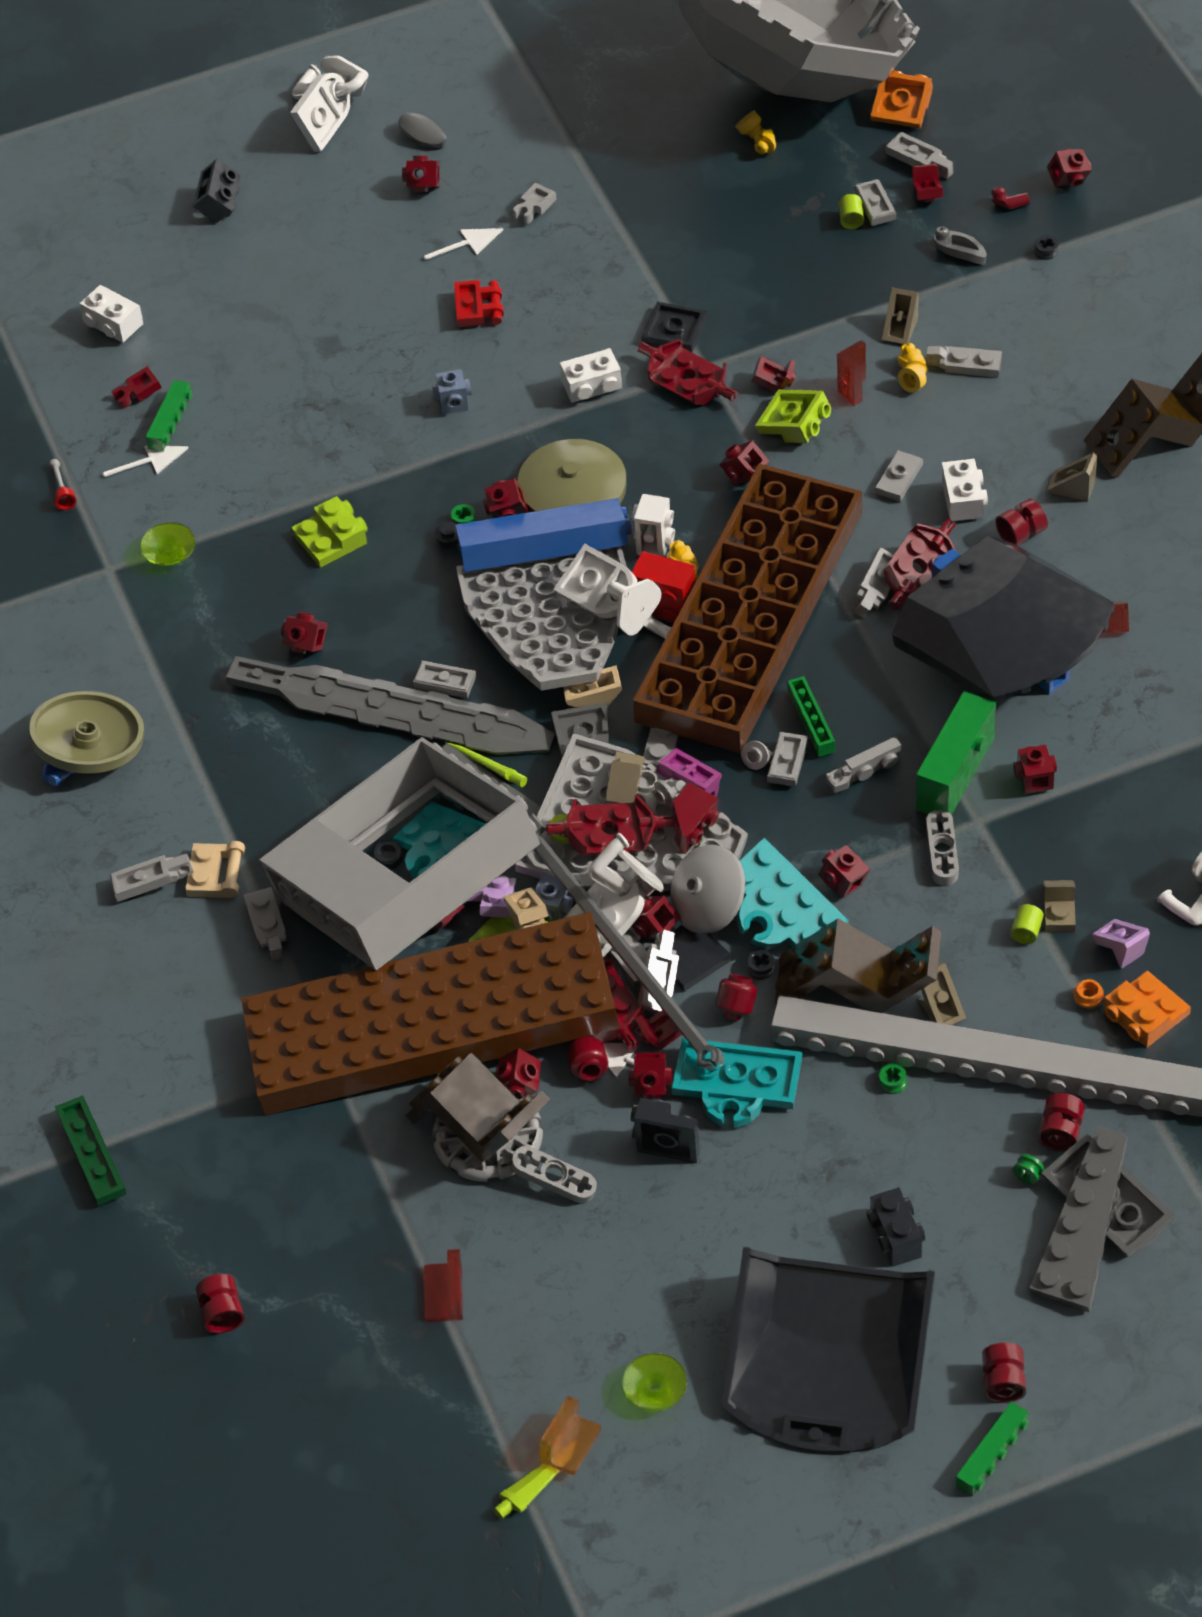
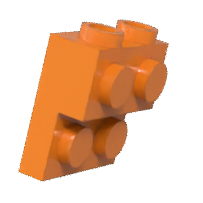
M893 70L886 80L878 85L871 120L921 129L925 110H928L933 90L932 79L922 74L912 76Z
M1148 970L1131 984L1126 980L1105 997L1104 1012L1111 1021L1119 1023L1127 1030V1033L1133 1040L1140 1041L1147 1048L1187 1017L1191 1011V1006Z

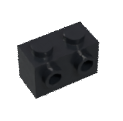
M215 159L201 171L193 208L215 223H218L224 217H229L235 209L234 201L239 192L240 175L218 159Z
M900 1187L870 1196V1209L866 1210L867 1218L871 1228L876 1229L880 1249L883 1254H887L892 1267L922 1258V1241L926 1240L925 1232L921 1223H915L914 1209L909 1197L904 1198Z

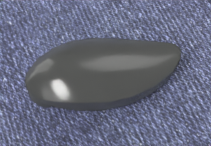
M406 113L400 116L398 124L405 135L412 141L428 148H442L446 145L447 138L444 132L425 115Z
M940 226L935 230L934 242L945 254L981 265L986 263V251L974 237L961 232L949 231L945 226Z

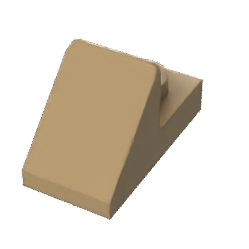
M531 887L503 896L515 930L545 923L544 917L548 916L546 905Z

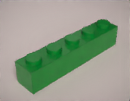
M173 381L146 435L148 449L164 451L166 445H169L170 437L175 433L176 425L181 421V415L186 410L188 401L192 398L193 391L190 388L189 382Z
M802 676L788 680V694L818 757L834 753L835 739L805 677Z
M1013 1402L1008 1405L957 1474V1488L972 1497L977 1491L980 1492L985 1485V1479L993 1475L997 1467L996 1464L999 1460H1004L1008 1452L1007 1449L1010 1445H1015L1021 1430L1025 1431L1030 1422L1027 1410Z

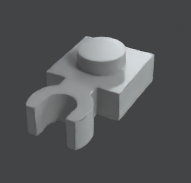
M534 183L520 197L521 204L514 207V218L517 219L520 215L525 214V223H530L535 212L542 215L556 201V192Z

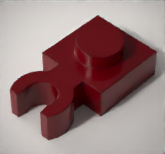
M146 366L125 379L128 385L117 387L111 393L123 409L128 407L136 397L139 401H142L161 389L162 386L149 367Z

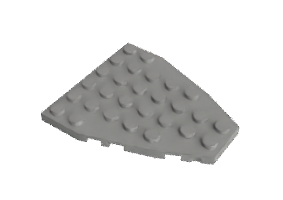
M621 546L597 550L626 566ZM577 554L468 572L464 571L463 565L456 566L465 611L504 659L541 691L598 681L616 641L619 629L617 626V616L613 618L598 617L553 590Z
M573 733L537 818L546 828V822L549 823L554 816L569 813L574 799H578L577 806L605 804L611 763L615 759L616 751L634 755L635 753L622 747ZM650 763L647 766L644 765L637 795L653 811L654 815H672L673 806L661 805L656 800L653 793L655 790L654 784L658 780L665 782L678 780L673 777L668 780L657 773V767ZM721 812L716 823L712 827L708 826L704 831L703 841L700 843V846L717 845L724 847L740 860L747 842L748 833L739 826L732 824L730 819ZM674 827L657 828V832L653 833L646 851L628 853L662 881L664 887L662 891L671 890L672 879L678 865L689 852L696 848H693L694 846L692 845L686 854L680 852ZM612 828L602 829L608 835L616 833ZM545 830L541 834L544 840L584 889H590L596 881L588 875V870L600 854L582 855L573 849L571 843L561 844L553 841L546 834ZM534 849L516 862V872L539 879L542 873L555 876ZM618 854L608 865L614 871L623 872L630 867ZM641 879L639 882L642 885L645 881Z

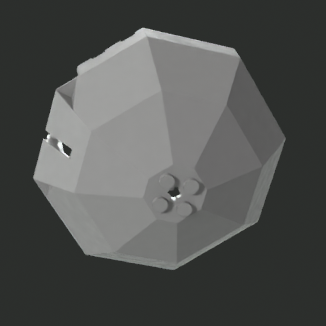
M678 0L680 12L705 52L729 72L737 76L741 83L747 86L752 85L757 89L776 95L834 102L884 82L915 43L914 39L920 30L918 26H914L906 13H902L899 17L903 8L898 0ZM873 25L869 34L861 39L859 35Z

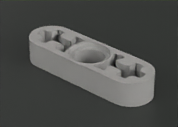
M934 810L928 814L926 819L932 879L938 885L950 886L958 880L959 875L953 818L949 812ZM936 822H942L943 833H938ZM944 843L949 845L950 849L946 852H939L934 847L937 844ZM947 862L948 874H943L942 863Z
M522 1146L515 1150L511 1167L516 1175L577 1203H587L594 1197L597 1183L590 1173L530 1146ZM526 1156L530 1157L531 1164H527L526 1167H522L521 1160H523ZM542 1162L543 1165L541 1167L540 1175L536 1174L537 1167H539V1163ZM549 1168H557L562 1172L563 1177L561 1180L553 1182L547 1179L545 1172ZM568 1175H571V1182H569L567 1188L564 1185L566 1184ZM582 1182H585L587 1184V1190H584L582 1193H579L577 1191V1185H580Z

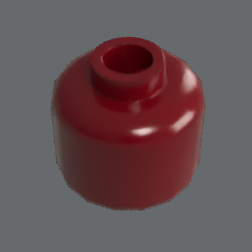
M729 974L728 978L722 979L719 983L715 1005L718 1009L724 1011L723 1017L740 1020L741 1015H750L753 1012L757 987L752 984V979L749 977Z
M592 1036L578 1038L567 1049L569 1068L572 1075L578 1080L593 1081L599 1079L607 1071L609 1062L603 1043L598 1038Z

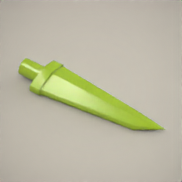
M448 743L476 763L503 777L508 782H512L520 787L526 785L527 777L516 770L501 765L463 746Z
M577 1441L560 1451L511 1487L502 1491L499 1497L503 1501L494 1508L495 1514L500 1519H503L512 1510L519 1513L523 1512L531 1501L571 1461Z

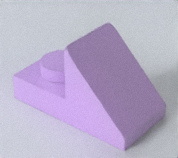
M1117 919L1112 920L1092 933L1096 944L1113 949L1120 968H1124L1144 954L1150 935L1148 928Z

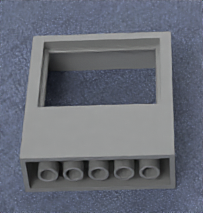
M421 737L259 860L281 903L377 971L540 845V841L536 835L538 831L537 826L529 818L526 812L528 806L522 797L512 795L503 785L500 784L498 786L493 783L486 774H479L470 764L460 762L453 753L448 754L437 743L432 744ZM439 792H442L488 822L410 883L363 852L365 848Z

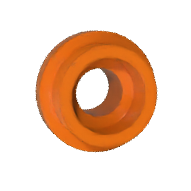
M1086 979L1075 987L1073 998L1080 1007L1091 1009L1102 1003L1104 991L1098 982Z

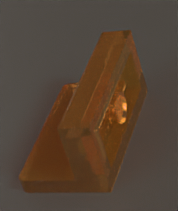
M567 1396L540 1441L539 1462L571 1475L577 1473L601 1432L600 1424L579 1417L578 1399Z

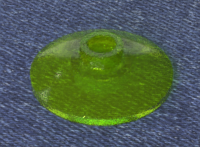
M165 522L155 525L144 534L141 540L143 556L148 561L163 566L174 565L184 561L192 554L195 548V536L191 529L176 522Z
M649 1353L636 1358L628 1365L623 1375V1389L626 1397L633 1405L646 1411H662L671 1408L682 1399L687 1388V1376L683 1366L675 1358L662 1353ZM653 1385H658L661 1387L656 1390L650 1389V1387Z

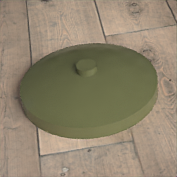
M584 439L555 441L537 449L525 460L518 475V483L523 490L528 512L618 498L621 504L627 489L626 471L621 459L608 447Z
M76 691L53 697L36 709L29 724V739L35 753L42 760L56 768L75 773H100L125 765L139 753L144 740V724L138 711L129 703L116 696L95 691Z

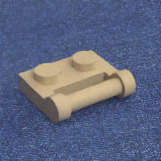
M231 841L228 844L193 843L190 859L193 873L188 874L186 884L187 897H236L239 890L237 877L240 858L244 856L245 845L239 841ZM222 858H229L226 880L222 884H218Z

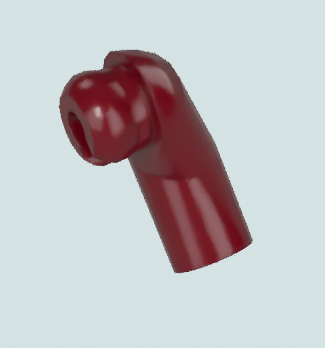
M1002 187L993 188L991 191L992 202L1008 210L1030 204L1027 193L1008 196L1005 195V189Z

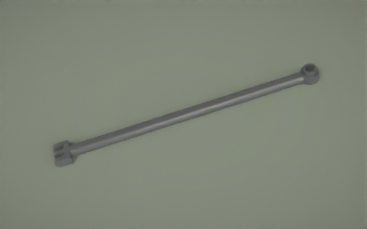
M531 814L529 818L537 826L538 831L536 835L540 841V845L534 848L535 852L583 912H592L596 928L695 1050L700 1067L708 1071L718 1070L712 1062H705V1056L708 1052H711L710 1060L722 1066L724 1062L722 1051L707 1043L544 840L541 834L546 828L534 814Z

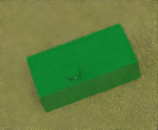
M965 691L962 693L916 774L917 811L929 814L934 810H942L947 813L949 812L951 815L953 814L995 738L996 702Z

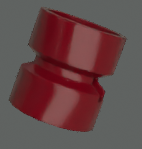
M1029 498L1016 505L1014 509H1009L998 515L995 519V525L1002 540L1018 546L1027 541L1029 536L1034 537L1045 531L1048 527V521L1040 504L1034 499Z
M1067 1093L1049 1095L1042 1114L1043 1118L1037 1135L1038 1141L1043 1146L1055 1151L1065 1152L1078 1142L1080 1126L1085 1113V1104L1079 1098Z
M211 1275L202 1279L197 1284L195 1290L200 1308H202L201 1313L205 1329L208 1332L214 1334L227 1333L243 1324L245 1317L241 1301L238 1299L239 1294L235 1279L231 1275Z
M1008 1342L987 1346L982 1351L983 1372L986 1374L984 1375L985 1396L987 1399L998 1403H1010L1022 1399L1026 1395L1023 1349L1014 1343Z

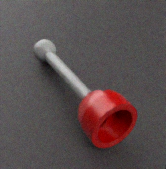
M52 459L49 462V466L54 470L59 487L54 493L55 505L60 510L72 509L77 503L75 493L71 488L63 485L59 472L60 463L57 459Z

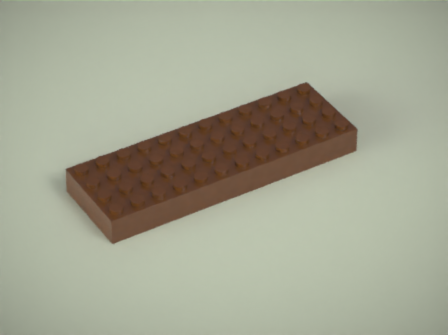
M758 464L633 699L635 723L670 731L675 735L741 754L742 748L746 744L862 515V491L764 464Z
M592 912L389 961L377 971L369 966L241 998L257 1095L265 1116L437 1074L443 1071L458 1056L464 1059L471 1052L480 1062L501 1058L517 1048L526 1052L620 1028Z

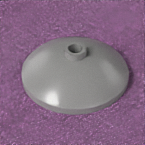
M717 845L700 846L689 852L682 859L672 879L670 899L672 906L681 916L679 922L685 928L693 932L709 934L721 930L733 920L741 907L745 893V876L740 861L730 850Z

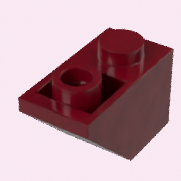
M690 782L675 798L672 808V815H674L675 819L674 830L680 852L684 854L692 846L696 847L700 843L708 826L712 827L719 817V811H717L719 798Z

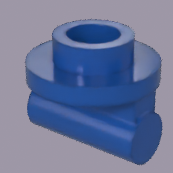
M47 762L42 771L44 781L51 786L61 785L67 777L74 773L56 768Z

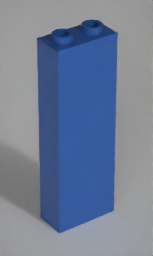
M618 498L457 524L456 532L464 571L468 572L577 554L584 544L596 550L629 545L627 535L632 534V528L626 507H621Z

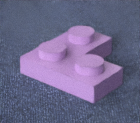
M499 875L467 901L481 902L480 916L510 917L503 896L516 892L517 878Z

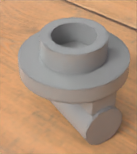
M760 741L748 742L741 751L744 764L754 770L763 768L768 762L771 763L774 754Z
M658 780L654 784V796L661 805L665 804L668 807H672L673 801L676 798L675 794L681 792L686 783L682 780L672 782Z

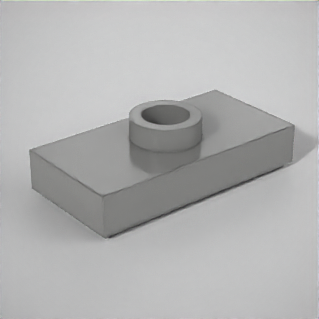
M879 179L854 185V192L861 198L862 208L872 226L896 220V211Z
M898 450L878 482L876 494L901 502L923 466V458Z
M422 660L413 684L414 688L468 698L476 679V672L474 670Z
M785 732L779 733L767 775V782L796 787L808 745V736Z

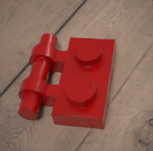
M480 280L454 282L458 327L483 325V317L487 316L491 318L494 325L502 323L504 315L503 305L500 304L502 290L497 281H490L487 287H480ZM482 300H488L490 303L482 304Z

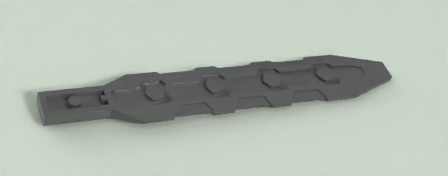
M235 656L226 675L227 684L278 695L298 710L320 715L330 714L356 720L359 724L372 727L382 726L412 733V736L429 740L434 738L465 745L468 749L495 755L549 753L556 737L555 733L513 709L487 703L476 704L450 698L447 694L434 691L424 692L397 686L394 682L381 679L371 680L344 674L341 670L319 665L287 668Z

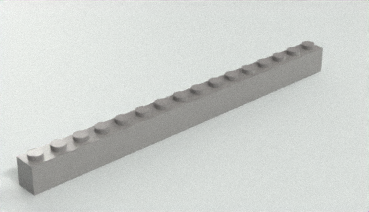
M779 996L771 1025L772 1042L783 1046H798L809 1048L816 1052L838 1053L845 1057H861L874 1062L895 1063L903 1067H918L932 1072L958 1074L965 1078L975 1077L987 1079L994 1083L1004 1082L1019 1085L1023 1088H1038L1049 1090L1053 1093L1078 1095L1085 1099L1095 1098L1111 1101L1115 1104L1141 1106L1148 1110L1159 1109L1170 1111L1177 1115L1187 1114L1202 1117V1068Z

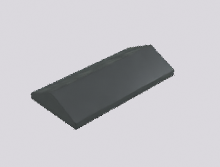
M1088 1133L1042 1172V1176L1066 1199L1092 1140ZM1122 1166L1106 1237L1129 1257L1151 1245L1174 1218V1214Z

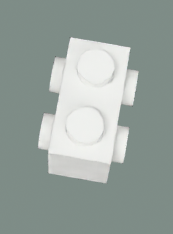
M99 285L80 303L82 319L89 327H94L104 332L108 337L115 338L121 342L127 340L143 325L140 305L102 285Z
M610 348L560 362L561 381L571 403L622 388L621 369Z
M975 459L942 462V485L949 518L952 521L983 518V506H988L986 489L981 490L983 474L981 469L977 470Z
M642 494L639 505H634L632 520L635 525L633 538L636 539L637 555H641L642 551L664 557L668 545L674 541L675 529L671 528L674 511L670 510L669 498Z

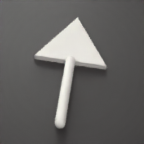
M503 228L462 229L460 232L466 240L424 255L423 258L428 260L468 244L477 255L503 231Z
M144 446L149 457L102 473V476L107 477L149 462L152 463L158 474L185 452L188 446H166L164 451L152 450Z
M603 1043L609 1061L608 1068L616 1078L627 1063L634 1066V1059L631 1058L636 1051L634 1047L632 1051H629L624 1043Z

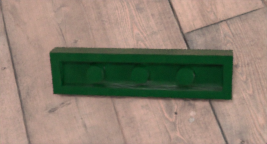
M82 1095L55 1106L56 1113L97 1205L100 1206L127 1195L125 1186L84 1096Z

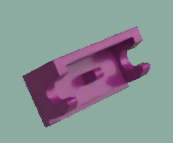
M677 748L658 762L657 773L668 780L673 777L678 781H684L686 785L690 782L713 796H717L719 782L722 778V774Z

